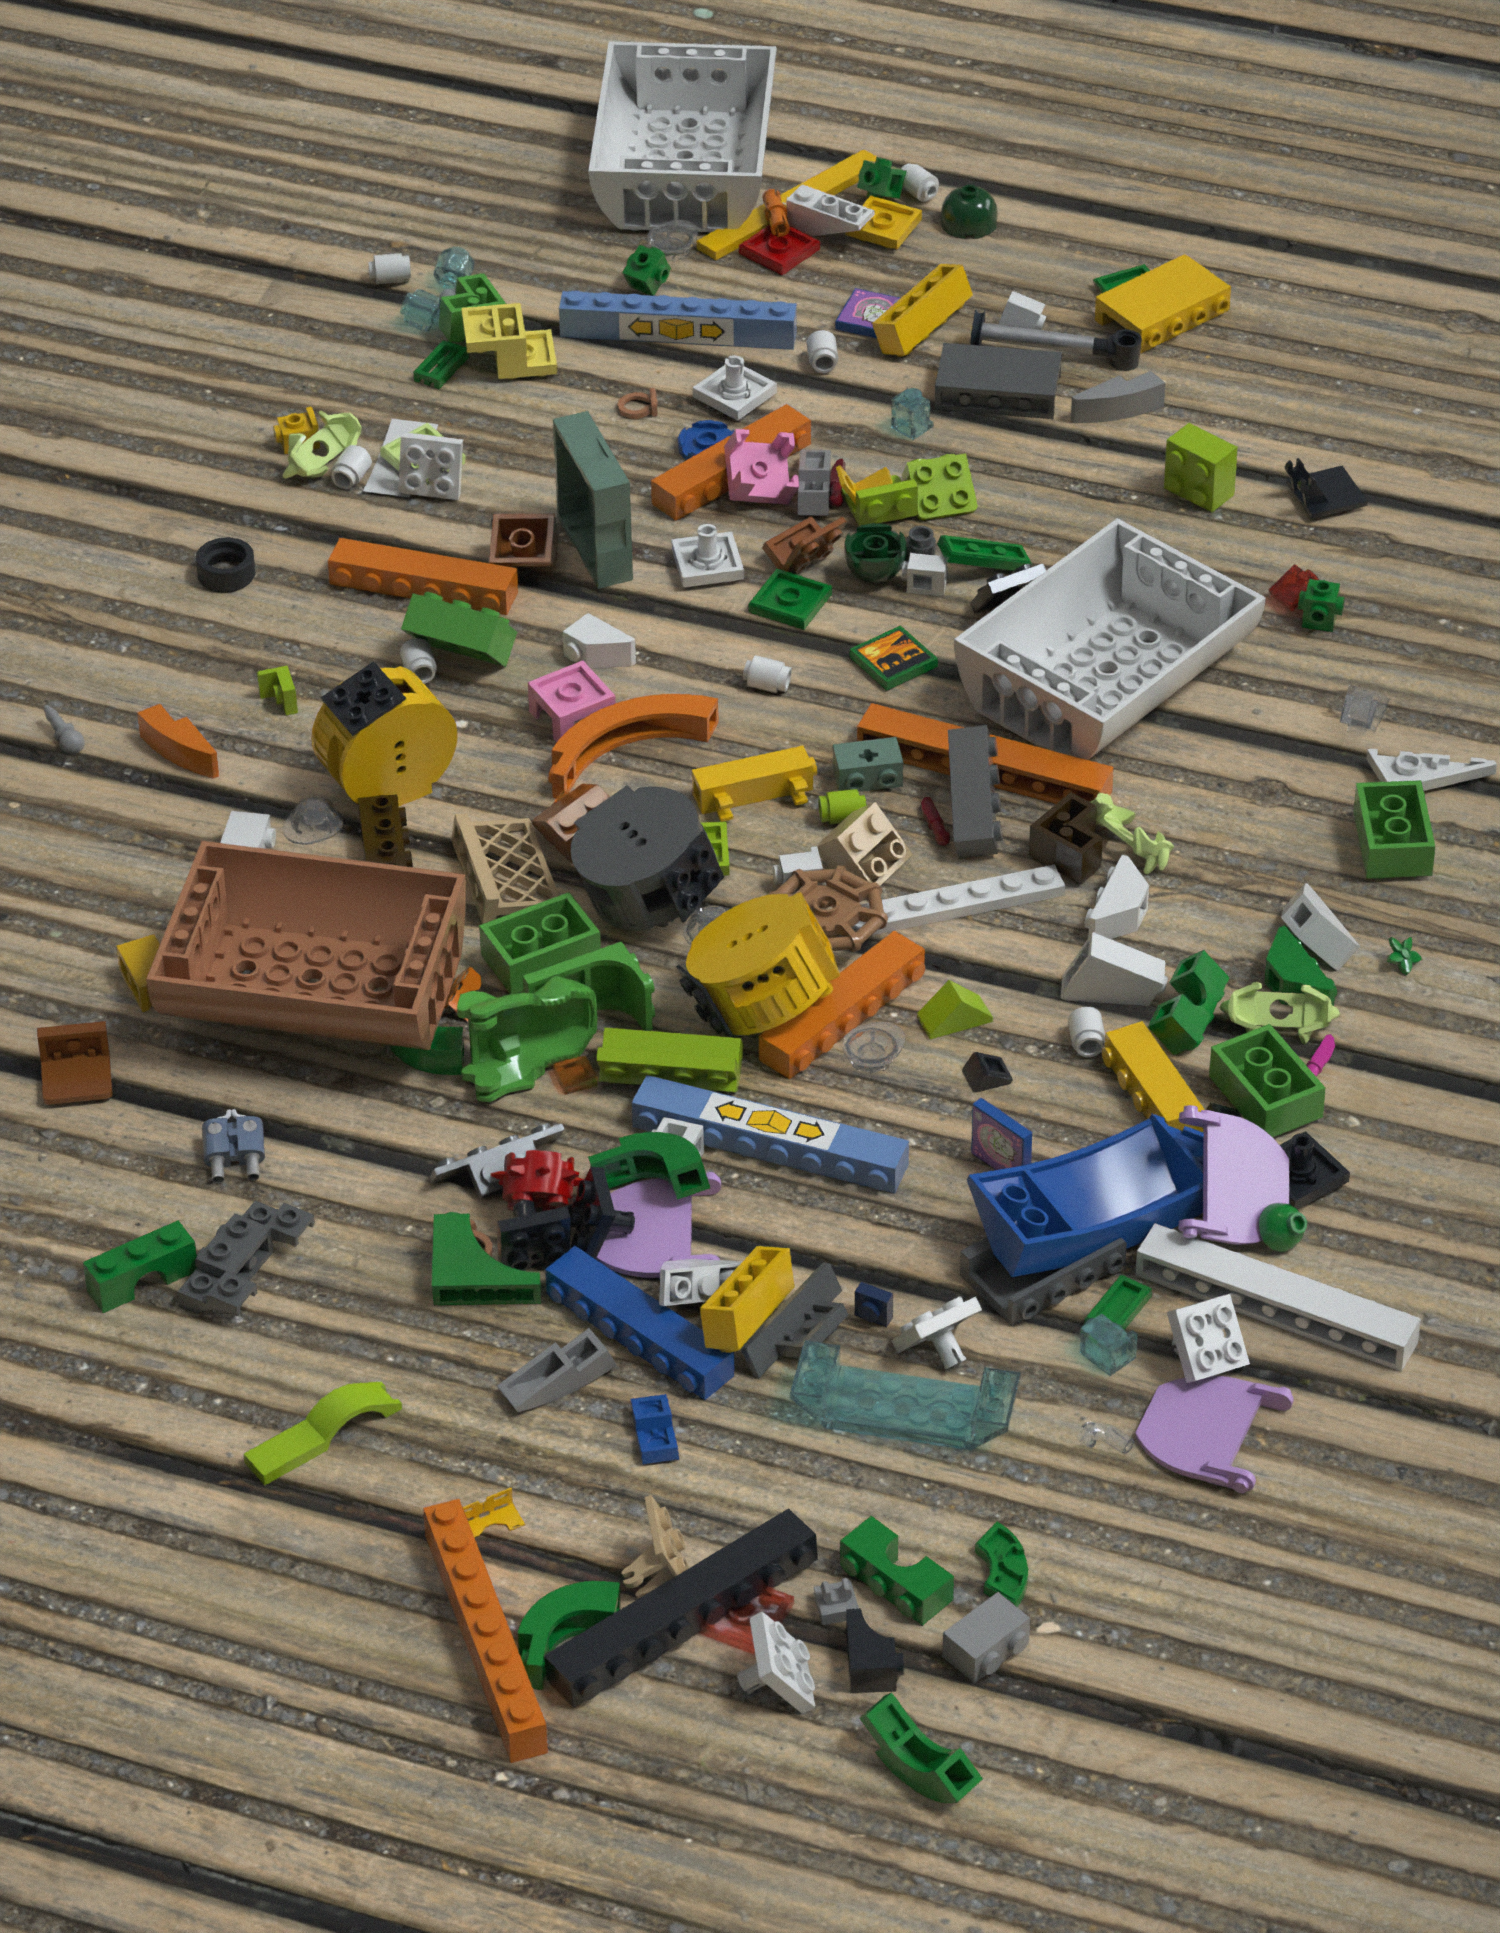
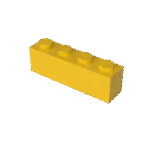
M939 264L872 323L883 354L897 355L898 357L910 354L918 343L927 339L935 328L944 324L952 313L961 309L964 303L973 296L963 265Z
M1143 1021L1106 1032L1105 1048H1102L1103 1061L1108 1068L1111 1067L1121 1088L1129 1092L1136 1110L1142 1112L1146 1119L1150 1118L1151 1113L1163 1117L1168 1126L1183 1131L1184 1126L1203 1132L1204 1128L1179 1122V1113L1184 1111V1106H1197L1198 1112L1205 1109Z
M756 1246L700 1308L705 1348L719 1349L725 1353L740 1350L793 1290L795 1286L790 1248Z

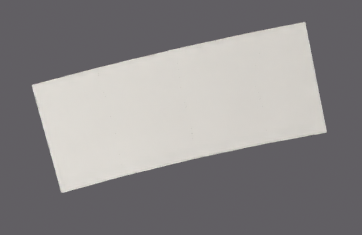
M391 419L383 446L401 437L403 432L409 433L426 423ZM428 423L437 430L438 424ZM379 454L363 492L410 497L411 494L398 493L399 471Z

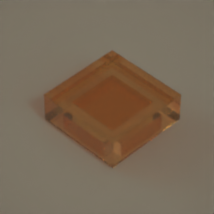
M586 1055L553 1064V1072L565 1095L598 1086L597 1076Z

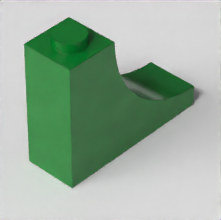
M447 1212L445 1214H434L432 1295L434 1305L541 1304L540 1272L517 1270L496 1261L488 1255L479 1245L473 1234L469 1213Z

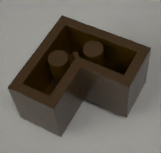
M1070 792L1030 825L1029 856L1047 866L1055 864L1058 872L1080 884L1083 883L1101 867L1103 837L1096 834L1097 806Z

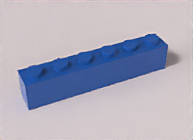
M574 1246L545 1269L546 1292L554 1302L561 1303L569 1308L578 1318L588 1321L600 1329L606 1337L613 1338L625 1346L633 1355L640 1356L652 1364L658 1372L666 1374L680 1383L686 1391L693 1392L703 1400H706L734 1377V1352L725 1353L719 1349L705 1348L704 1334L701 1329L668 1307L659 1305V1301L578 1247Z

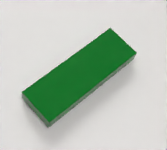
M941 535L937 543L947 563L1012 571L1025 564L1030 563L1032 565L1023 546L1019 544Z

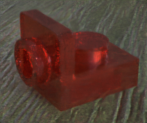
M1294 564L1268 590L1273 598L1293 612L1298 607L1300 592L1307 590L1309 579L1319 580V578L1311 570L1306 569L1303 571Z

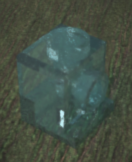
M907 388L892 398L891 428L914 440L934 427V422L930 420V400L924 398L919 389Z
M1103 1314L1089 1319L1081 1327L1080 1353L1109 1376H1112L1136 1359L1137 1333L1131 1330L1126 1333L1119 1324L1113 1323Z

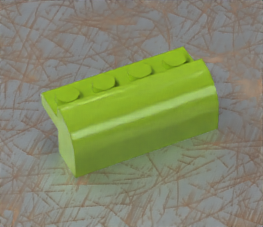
M604 1027L603 1045L598 1047L596 1060L600 1067L599 1082L641 1085L646 1075L709 1091L737 1093L744 1045L741 1038Z

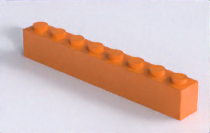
M871 703L857 726V741L896 737L903 763L950 775L948 730L965 727ZM989 734L990 737H996L998 756L992 757L993 765L998 766L1000 780L999 784L994 785L995 788L1055 804L1070 792L1088 802L1094 800L1099 793L1108 794L1109 796L1112 793L1114 770L1112 766Z
M460 1499L424 1507L426 1540L510 1763L547 1754L548 1744L545 1719Z

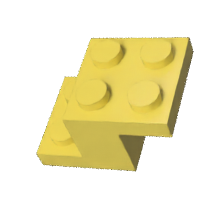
M520 303L461 308L467 353L494 351L498 379H516L529 376L542 377L557 374V362L551 329L525 331Z

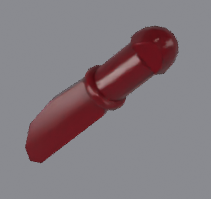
M842 458L835 462L830 474L831 493L829 503L836 508L843 504L842 486L836 469L837 466L841 465L845 471L846 463Z
M928 796L924 797L920 805L921 813L928 823L929 829L932 830L936 843L946 846L950 842V834L946 831L944 821L932 799Z

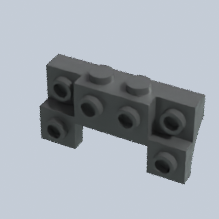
M254 1201L242 1216L235 1213L226 1224L219 1227L211 1242L198 1252L195 1260L197 1269L177 1291L179 1306L196 1314L207 1310H218L238 1316L241 1313L240 1307L250 1295L255 1296L257 1294V1285L250 1280L272 1255V1241L283 1242L296 1247L299 1244L298 1237L308 1226L313 1227L315 1225L314 1215L286 1203H283L279 1209H275L258 1201Z

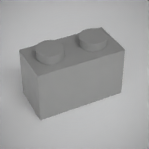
M997 1592L943 1632L942 1657L973 1683H976L986 1674H993L1001 1663L1010 1656L1019 1654L1026 1648L1030 1640V1617Z

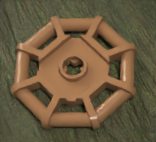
M838 865L835 869L794 870L792 876L776 891H771L767 894H788L791 897L793 896L792 893L799 889L795 894L799 892L803 894L831 943L833 951H859L861 945L878 929L885 928L888 922V916L884 913L881 899L882 888L876 882L870 883L847 871L845 866ZM818 883H826V885L818 886ZM866 900L869 902L870 908L861 907L859 902ZM828 907H832V909H829V910L821 909V908H825V909H826V908H828ZM859 921L866 922L856 932L852 929Z

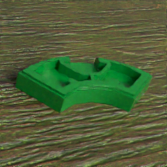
M996 1521L975 1543V1553L986 1562L990 1571V1575L984 1583L983 1593L992 1597L999 1592L1018 1607L1024 1598L1028 1585V1564L1024 1548L1018 1538L1008 1528Z

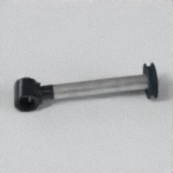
M977 309L975 310L970 329V345L981 346L982 340L1106 356V361H1110L1114 368L1121 371L1134 370L1138 367L1140 361L1141 336L1139 333L1129 329L1119 330L1110 335L1109 339L985 323V310L983 313H978Z

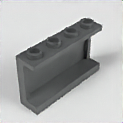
M943 343L935 383V410L1054 419L1055 397L1058 379L1061 377L1062 352Z
M988 1237L960 1251V1276L1008 1324L1014 1326L1023 1320L1031 1319L1043 1309L1062 1302L1066 1297L1080 1289L1090 1287L1095 1281L1106 1275L1118 1272L1126 1263L1127 1243L1122 1238H1119L1067 1267L1012 1277L993 1254Z

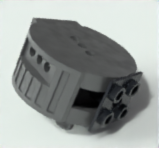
M627 785L574 822L577 831L571 843L572 862L578 874L583 878L584 888L596 913L601 919L614 927L635 931L650 930L654 926L666 927L669 925V921L672 923L678 917L684 923L724 878L716 853L700 823L695 806L685 795L676 790L665 787H641L633 791Z

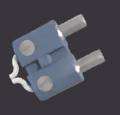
M233 1109L227 1110L225 1116L205 1121L202 1124L203 1156L205 1164L211 1167L212 1181L214 1183H222L224 1181V1167H230V1161H239V1166L246 1165L247 1178L249 1180L255 1181L259 1179V1163L265 1159L262 1120L255 1116L239 1115ZM232 1113V1116L236 1119V1122L228 1123V1119L231 1117Z

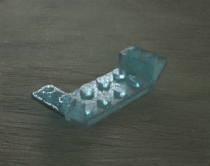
M804 1340L790 1391V1399L826 1429L971 1451L1008 1432L1021 1372L984 1367L980 1386L843 1366L840 1365V1345Z

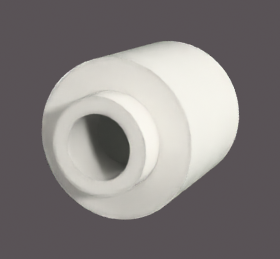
M906 164L901 168L907 171L903 190L921 202L929 201L936 196L939 187L937 177L917 164Z
M401 253L374 255V261L368 262L370 279H375L376 284L404 282V279H411L409 255L402 256Z
M825 330L812 333L806 342L809 363L817 372L828 373L838 363L835 336Z
M349 445L345 448L332 467L331 478L338 487L350 489L352 486L358 485L372 463L367 450L356 445Z
M421 638L405 642L400 649L404 668L414 672L424 684L430 682L435 676L437 665L429 642Z
M755 655L752 661L747 660L743 678L747 679V686L774 693H778V691L786 692L791 679L792 667L785 666V662Z
M1081 1007L1074 1010L1068 1017L1072 1047L1080 1056H1097L1102 1052V1048L1105 1045V1032L1101 1013L1092 1007Z

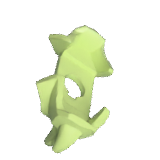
M320 410L318 413L325 424L322 429L304 443H302L306 438L304 434L296 433L289 435V465L284 471L283 477L290 478L297 474L307 476L308 478L323 476L328 471L326 463L345 450L347 446L357 445L362 429L358 419L351 413L327 415ZM314 442H321L327 448L326 456H315L312 453Z
M1099 793L1090 802L1097 806L1096 825L1099 824L1108 828L1133 848V853L1146 859L1143 873L1149 874L1157 865L1159 870H1164L1174 845L1170 841H1166L1164 835L1159 831L1155 841L1151 840L1141 827L1135 828L1134 834H1132L1123 825L1131 823L1136 816L1135 813L1114 805L1111 796L1108 794Z
M1253 982L1251 985L1234 991L1230 1000L1222 1002L1219 1007L1221 1011L1229 1014L1232 1022L1243 1026L1246 1032L1261 1027L1257 1025L1265 1026L1271 1024V1026L1298 1027V1035L1303 1044H1307L1313 1031L1327 1027L1332 1019L1338 1018L1340 1015L1339 1009L1332 1006L1329 997L1311 988L1310 985H1303L1301 991L1305 994L1257 991L1262 989V984ZM1276 1000H1283L1288 1003L1289 1007H1293V1013L1284 1019H1275L1270 1013V1005Z

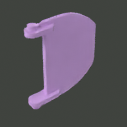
M1194 1105L1184 1106V1111L1179 1113V1122L1204 1128L1203 1221L1196 1219L1180 1220L1179 1230L1183 1231V1237L1195 1238L1198 1234L1203 1239L1234 1245H1247L1263 1241L1259 1230V1220L1264 1208L1272 1203L1289 1204L1288 1156L1266 1131L1246 1119L1209 1110L1198 1112V1107Z
M706 1172L711 1189L678 1200L672 1185L660 1178L636 1182L610 1193L614 1210L634 1212L635 1225L631 1234L609 1231L596 1260L613 1271L646 1278L660 1277V1269L665 1261L686 1259L720 1260L713 1254L691 1255L692 1196L718 1193L721 1189V1179L713 1172Z
M1213 1375L1189 1383L1186 1382L1185 1378L1173 1380L1158 1386L1135 1432L1136 1439L1153 1460L1175 1473L1232 1488L1238 1493H1245L1253 1489L1256 1478L1251 1472L1231 1465L1259 1407L1264 1406L1286 1411L1291 1408L1294 1398L1290 1389L1286 1387L1277 1388L1225 1376Z

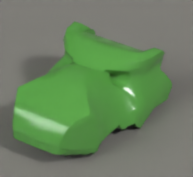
M553 976L532 994L514 993L498 998L479 991L460 994L457 1016L468 1019L471 1063L461 1071L462 1080L475 1084L476 1099L478 1101L492 1102L507 1093L533 1088L535 1081L545 1074V1068L566 1060L579 1059L597 1031L595 992L590 987L577 981Z

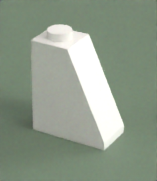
M1092 932L1062 975L1061 999L1077 1002L1149 1006L1155 996H1160L1166 988L1168 977L1165 976V961Z

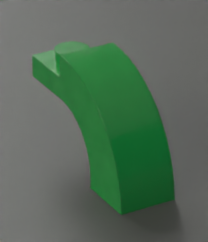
M893 1693L884 1695L859 1717L880 1746L875 1751L880 1760L895 1776L917 1793L940 1803H957L983 1780L961 1748L947 1749L941 1747L924 1735Z

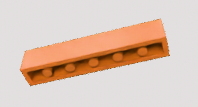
M788 404L743 428L749 430V435L744 442L771 444L778 433H793L795 446L789 456L811 444V420ZM731 435L652 479V505L677 521L728 492L724 446Z
M339 538L328 559L330 585L410 599L413 593L424 596L425 592H431L443 597L442 601L452 604L454 599L470 604L471 609L481 611L482 607L495 610L502 615L508 614L518 594L517 568L345 538Z
M891 932L841 971L839 977L830 981L833 991L824 998L819 997L811 1006L793 1019L760 1034L759 1061L789 1080L800 1071L807 1069L811 1062L821 1054L828 1052L835 1043L845 1035L851 1034L859 1024L868 1017L874 1016L882 1006L891 999L897 998L901 991L923 976L925 972V949L898 932Z

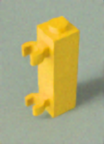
M802 745L692 770V795L701 814L717 811L721 822L734 819L730 808L791 795L794 804L800 805L808 803L805 792L813 790V776H817V765L815 759L808 756Z

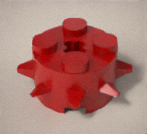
M526 1150V1157L515 1158V1154L511 1152L505 1155L504 1171L490 1173V1176L500 1180L499 1185L503 1186V1200L507 1202L508 1210L513 1211V1206L520 1201L530 1200L534 1202L535 1208H542V1212L573 1203V1188L578 1186L581 1180H584L578 1178L579 1172L574 1171V1158H567L566 1162L561 1160L562 1153L542 1150Z

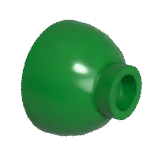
M1272 1203L1262 1211L1259 1220V1230L1263 1241L1276 1252H1286L1293 1249L1300 1243L1307 1228L1306 1217L1295 1207L1286 1203Z

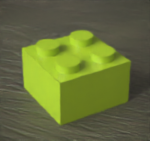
M1191 423L1186 424L1166 440L1164 488L1210 512H1214L1235 495L1238 447Z

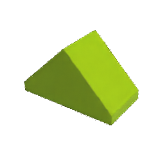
M948 980L917 1012V1019L930 1040L993 1022V1016L980 995L951 980Z

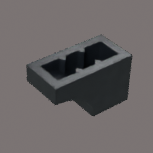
M861 1608L846 1609V1641L850 1693L897 1692V1676H904L903 1652L896 1653L895 1637H885L871 1629L863 1617Z

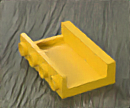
M1184 254L1096 296L1095 321L1103 326L1115 320L1126 329L1139 333L1142 339L1141 353L1229 311L1231 286Z

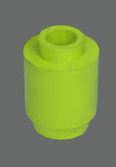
M858 789L826 792V796H818L820 821L829 822V825L840 824L853 811L867 806L865 795H859Z

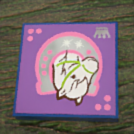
M855 288L835 321V329L877 338L872 323L895 304L900 297Z
M980 1098L972 1104L971 1153L995 1170L1031 1164L1032 1132L985 1099Z

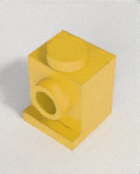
M312 406L306 407L305 413H293L288 416L277 417V425L273 426L276 444L281 443L285 454H288L290 434H304L306 436L302 442L304 443L319 431ZM314 442L313 449L320 448V442Z

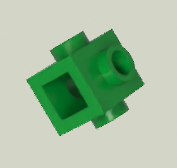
M876 157L875 161L864 160L859 171L857 188L867 191V197L874 196L881 199L884 196L900 198L907 171L893 167V161Z
M639 244L636 251L629 256L626 267L622 271L630 288L650 296H655L661 284L668 279L671 270L663 251L656 247L647 248Z
M1309 579L1307 590L1300 592L1298 609L1303 610L1302 628L1333 632L1337 615L1342 616L1345 597L1339 596L1340 583Z

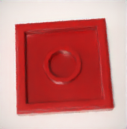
M770 224L739 245V254L782 276L820 250V241L790 227L788 234L783 237H777V233L773 235Z

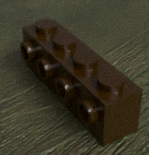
M397 794L358 798L365 861L413 867L411 850L405 851L404 849L410 848L408 828L402 829V827L407 826L405 807H399Z

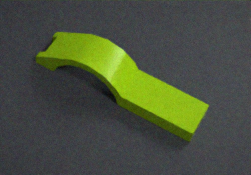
M381 1381L352 1383L341 1386L321 1398L308 1413L305 1420L243 1453L244 1463L264 1485H267L328 1451L331 1440L348 1420L369 1411L380 1412L387 1418L402 1410V1403L399 1399H393L386 1392V1387Z

